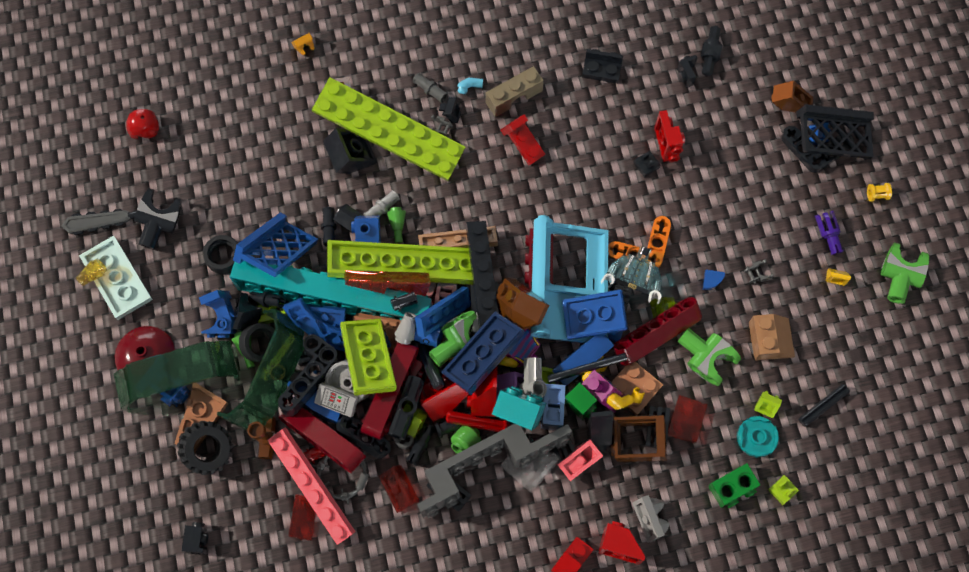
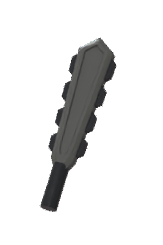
M115 209L113 212L105 210L98 214L95 212H88L86 215H81L80 213L72 214L71 217H67L64 221L62 228L69 234L80 235L84 231L94 232L98 228L108 229L112 225L117 227L123 226L124 223L135 218L136 211L129 212Z

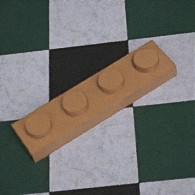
M487 227L489 247L498 246L496 227ZM466 229L418 235L419 245L468 248Z

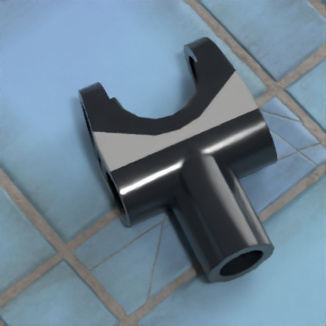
M148 188L139 203L134 222L145 225L138 244L155 250L161 231L174 233L180 216L182 199L176 197L174 203L169 208L159 210L153 206L154 189Z

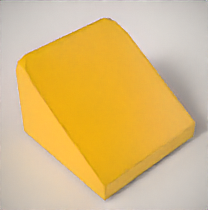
M831 268L827 270L826 281L829 283L845 286L851 279L847 272Z

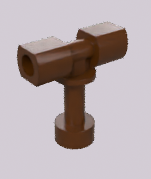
M262 416V423L255 421L247 428L248 435L259 442V459H273L274 449L268 442V439L276 432V417Z

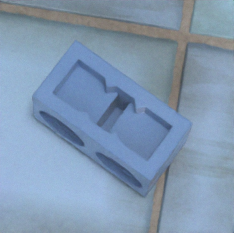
M546 384L547 392L543 397V401L547 404L542 415L541 429L558 430L563 427L566 385Z

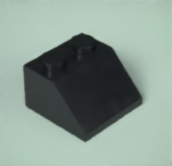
M335 128L323 140L336 173L351 174L377 163L369 141L347 129Z

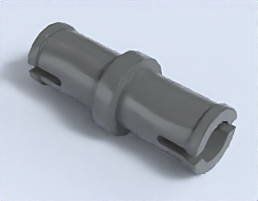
M417 73L414 76L413 83L421 87L424 93L433 96L440 103L447 99L448 93L439 88L436 82L428 80L421 73Z

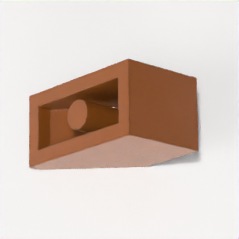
M793 80L774 85L772 103L783 111L796 112L806 104L813 105V96Z

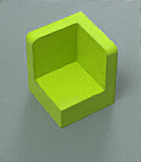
M408 403L405 404L403 411L410 412L411 406ZM417 408L407 434L415 437L421 431L428 416L427 412Z

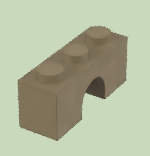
M533 66L487 91L486 104L493 115L497 117L511 109L512 103L517 98L525 96L528 100L542 92L544 80Z

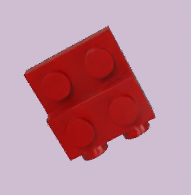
M667 110L659 111L654 129L663 162H676L680 160L679 155L683 152L682 146L685 144V136L683 132H680L679 126L673 127L672 117L668 116Z

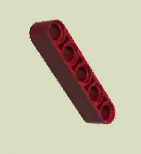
M689 297L683 299L618 340L613 347L616 355L626 353L627 361L620 364L624 366L633 364L702 319V313L696 298Z
M397 343L390 359L397 386L396 391L375 394L362 424L361 433L379 440L382 439L406 379L416 360L419 347L411 344Z
M303 407L295 416L287 417L283 413L279 416L286 426L349 473H353L366 458L363 452Z

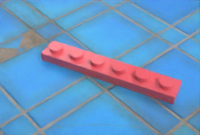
M285 427L268 439V442L335 543L338 545L354 534L356 531L288 429Z

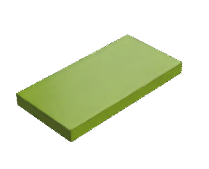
M381 318L341 322L340 328L354 396L396 391L397 386Z

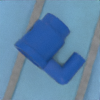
M445 324L426 337L418 336L416 328L414 340L420 342V344L437 347L441 344L443 337L441 328Z

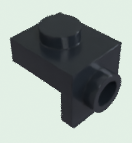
M696 55L686 56L678 64V77L682 83L684 82L686 88L693 86L696 75L692 70L698 59Z

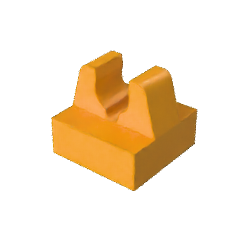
M310 33L291 42L301 55H305L303 50L304 44L311 51L314 50L313 38Z

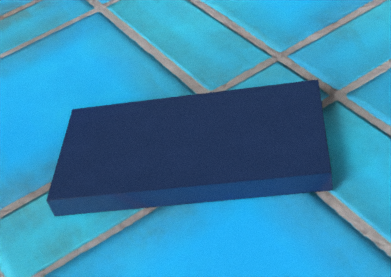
M495 311L441 373L469 395H472L524 336V330Z

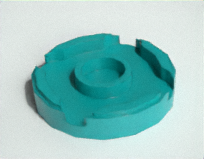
M754 416L748 418L740 425L737 432V441L742 451L747 455L759 458L765 457L775 450L778 445L779 434L777 428L769 419Z

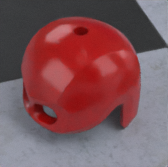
M137 109L129 114L126 121V129L129 136L135 140H138V137L152 138L158 133L159 122L153 111Z

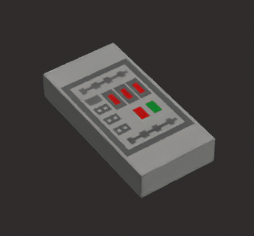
M320 383L314 403L352 417L354 416L359 397L325 383Z

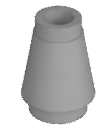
M409 312L404 314L395 331V340L397 342L408 345L414 340L415 314Z

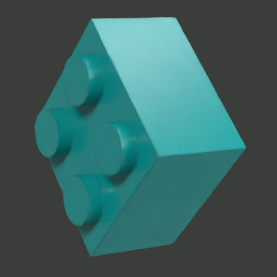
M511 386V388L508 387L500 390L492 415L533 430L539 426L547 403L542 401L543 398L536 394L526 395L523 394L522 389Z

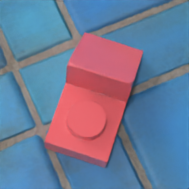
M589 439L575 447V450L557 465L571 481L604 455L593 441Z

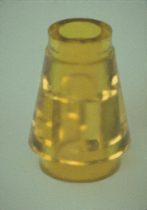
M96 258L86 265L79 275L76 276V279L82 286H85L104 276L107 268Z

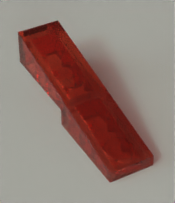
M345 270L344 273L345 285L385 294L388 287L409 293L414 291L417 295L426 296L431 284L429 273Z

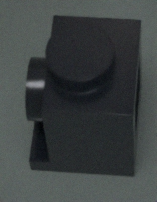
M192 522V526L185 525L182 552L186 554L207 555L208 551L204 549V545L208 544L209 534L206 532L205 523Z

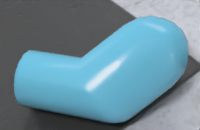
M466 78L458 83V93L466 94L469 87L483 88V79Z

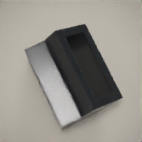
M345 204L338 210L333 220L352 232L351 222L354 221L356 216L364 215Z

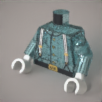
M640 245L637 256L631 254L621 256L611 264L601 280V284L604 280L610 282L608 288L613 283H617L648 294L649 303L653 297L657 298V304L661 300L662 280L660 271L655 266V263L648 261L652 250L650 248Z

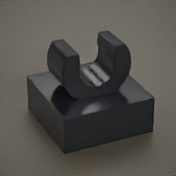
M449 97L448 103L440 104L439 111H443L442 115L447 117L451 123L458 124L463 107L457 98Z
M651 151L634 160L635 166L643 177L658 170L661 166Z

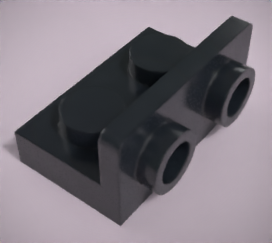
M587 49L582 78L618 84L623 55L615 52L607 53L597 49Z

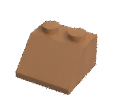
M775 314L754 315L751 318L749 329L755 361L795 357L789 318Z

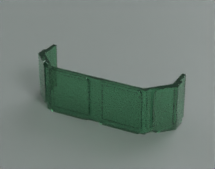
M277 309L263 311L264 314L274 319L276 329L244 401L228 414L217 413L222 419L246 431L252 422L257 421L265 426L269 419H273L279 408L278 399L287 389L289 379L294 373L304 350V331L300 327L298 328L287 315Z
M230 341L197 343L172 352L131 362L113 374L120 408L128 413L131 412L130 405L144 397L213 377H234L237 381L240 380L233 346Z

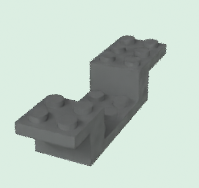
M513 424L425 470L426 479L435 495L417 504L422 517L427 516L431 518L439 513V509L445 506L450 508L458 503L457 500L460 499V494L451 477L452 474L457 476L465 471V467L471 464L476 466L483 462L484 457L488 455L493 457L499 454L503 447L515 469L518 467L523 469L532 464L531 460L537 457L542 459L550 454V450L556 447L561 449L568 445L572 434L571 428L567 424L530 443L522 427Z

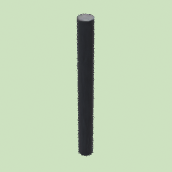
M622 353L547 375L549 383H553L588 371L627 361L626 353Z

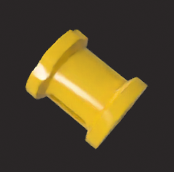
M890 183L879 186L869 184L867 187L868 200L874 201L875 199L882 198L890 200L892 197Z

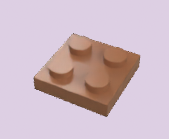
M637 362L625 366L612 381L625 395H631L635 387L640 388L639 393H645L640 404L633 402V404L626 406L636 416L663 386L660 381Z

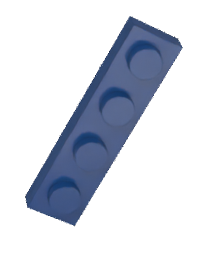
M469 287L459 288L416 316L418 336L426 337L471 306Z

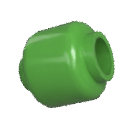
M461 426L451 437V447L457 454L481 442L479 430L469 426Z

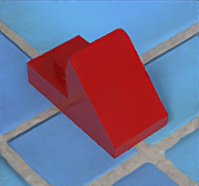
M576 537L551 571L577 572L594 549L579 537Z

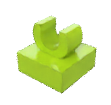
M768 391L762 392L754 410L774 418L781 406L782 400L777 395L774 397L768 394Z
M785 475L768 489L782 505L799 491Z

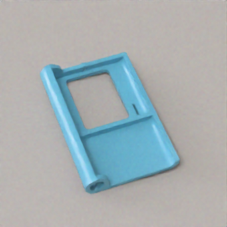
M540 215L534 219L532 292L550 306L541 324L533 325L530 328V335L532 337L585 343L591 338L567 339L562 300L608 292V280H604L601 284L603 276L608 274V230L554 223L547 215ZM551 234L586 239V288L550 283Z

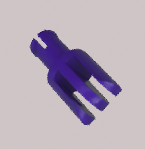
M834 210L830 211V217L827 212L822 213L823 223L820 215H815L821 237L827 239L831 255L844 252L838 237L841 231Z

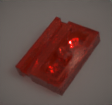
M679 395L669 425L668 435L696 444L708 404Z

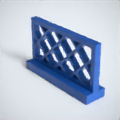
M280 212L236 244L233 261L239 264L246 261L269 275L276 277L315 246L318 239L286 222L287 216ZM286 229L292 233H284V230ZM273 239H282V241H273ZM286 239H295L296 242H287ZM262 247H271L272 250L262 249ZM276 247H284L285 250H276ZM251 255H260V258H254ZM265 256H274L275 259L265 258ZM279 256H287L288 259H279ZM268 264H269V265H277V268L274 269V268L268 266Z

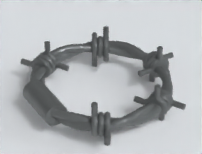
M328 456L324 457L320 462H318L317 466L312 465L313 467L317 468V474L320 477V479L322 470H324L325 467H330L328 465H325L327 459L329 458ZM364 460L360 464L363 472H361L355 487L356 490L350 493H343L342 488L341 494H333L329 491L332 497L342 501L347 500V505H349V498L353 497L360 490L363 491L369 477Z

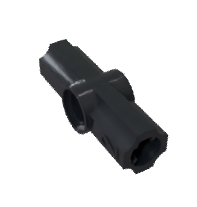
M408 375L388 431V435L401 440L406 438L425 383L419 377ZM402 403H408L411 406V411H403Z

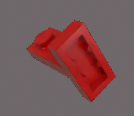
M523 114L500 129L504 136L509 135L527 164L531 165L546 154L525 124L528 119Z

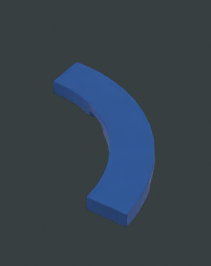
M303 298L283 306L288 317L298 328L300 327L308 335L315 334L336 350L345 351L341 329L326 323L316 316L306 305ZM384 330L387 347L389 348L392 344Z

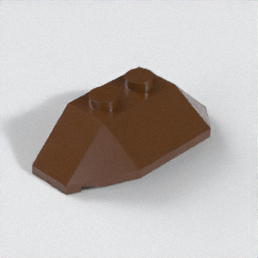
M504 278L496 295L499 314L523 330L529 329L533 325L541 324L550 306L515 278Z

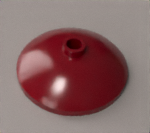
M142 326L135 328L124 335L117 345L115 351L117 370L126 380L137 384L162 355L169 360L163 367V370L169 373L176 358L175 345L171 337L157 327ZM144 349V353L139 354V350Z

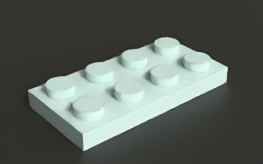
M115 236L79 255L117 320L153 300Z

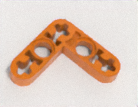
M659 216L654 220L647 246L650 250L648 256L645 257V263H639L638 261L643 259V254H640L641 247L616 241L608 245V258H614L615 262L627 264L629 253L637 252L640 258L632 260L631 266L637 267L638 265L639 268L648 270L649 262L646 261L651 262L652 257H655L657 262L654 265L652 264V271L659 269L663 261L671 228L670 220L665 216ZM660 222H663L665 226L662 234L658 233ZM654 239H660L663 243V246L659 248L655 247L652 244V241ZM614 248H618L616 255L612 251ZM624 249L627 250L625 258L622 257Z

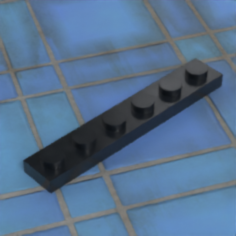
M486 221L466 222V233L480 329L495 311L499 312Z

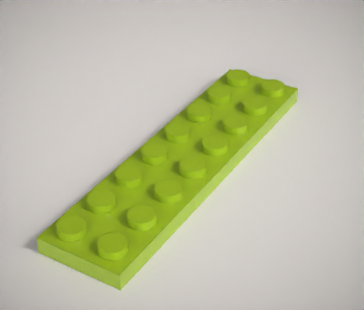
M329 77L312 108L313 113L446 181L450 179L465 149V146Z
M328 240L327 277L473 284L469 248Z

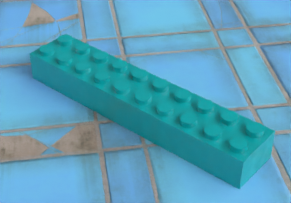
M234 261L230 274V279L237 290L249 293L252 291L259 293L271 292L274 295L285 296L286 301L289 302L303 298L306 304L346 308V315L350 316L362 313L402 320L406 312L418 316L432 306V300L427 295L417 294L418 304L402 308L400 312L398 310L394 311L390 300L394 299L393 296L400 297L408 294V291L398 289V291L390 290L385 285H378L377 287L362 280L355 282L351 281L350 278L327 277V272H320L319 274L305 267L297 269L290 265L278 276L273 277L246 261L240 264ZM268 264V266H270V267H272V268H274V269L277 268V265H269V264Z

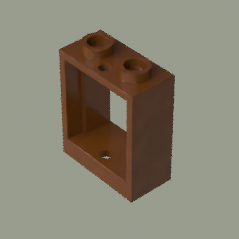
M664 415L614 417L612 436H614L615 444L611 445V455L615 456L617 462L667 461L666 422ZM656 425L657 453L622 454L621 427Z

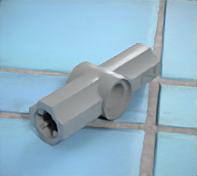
M524 358V381L520 385L523 394L545 396L547 387L542 380L541 358Z

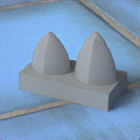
M649 495L634 501L632 504L647 542H652L664 536L670 523L658 518L656 514L662 510L665 502L657 498H650Z

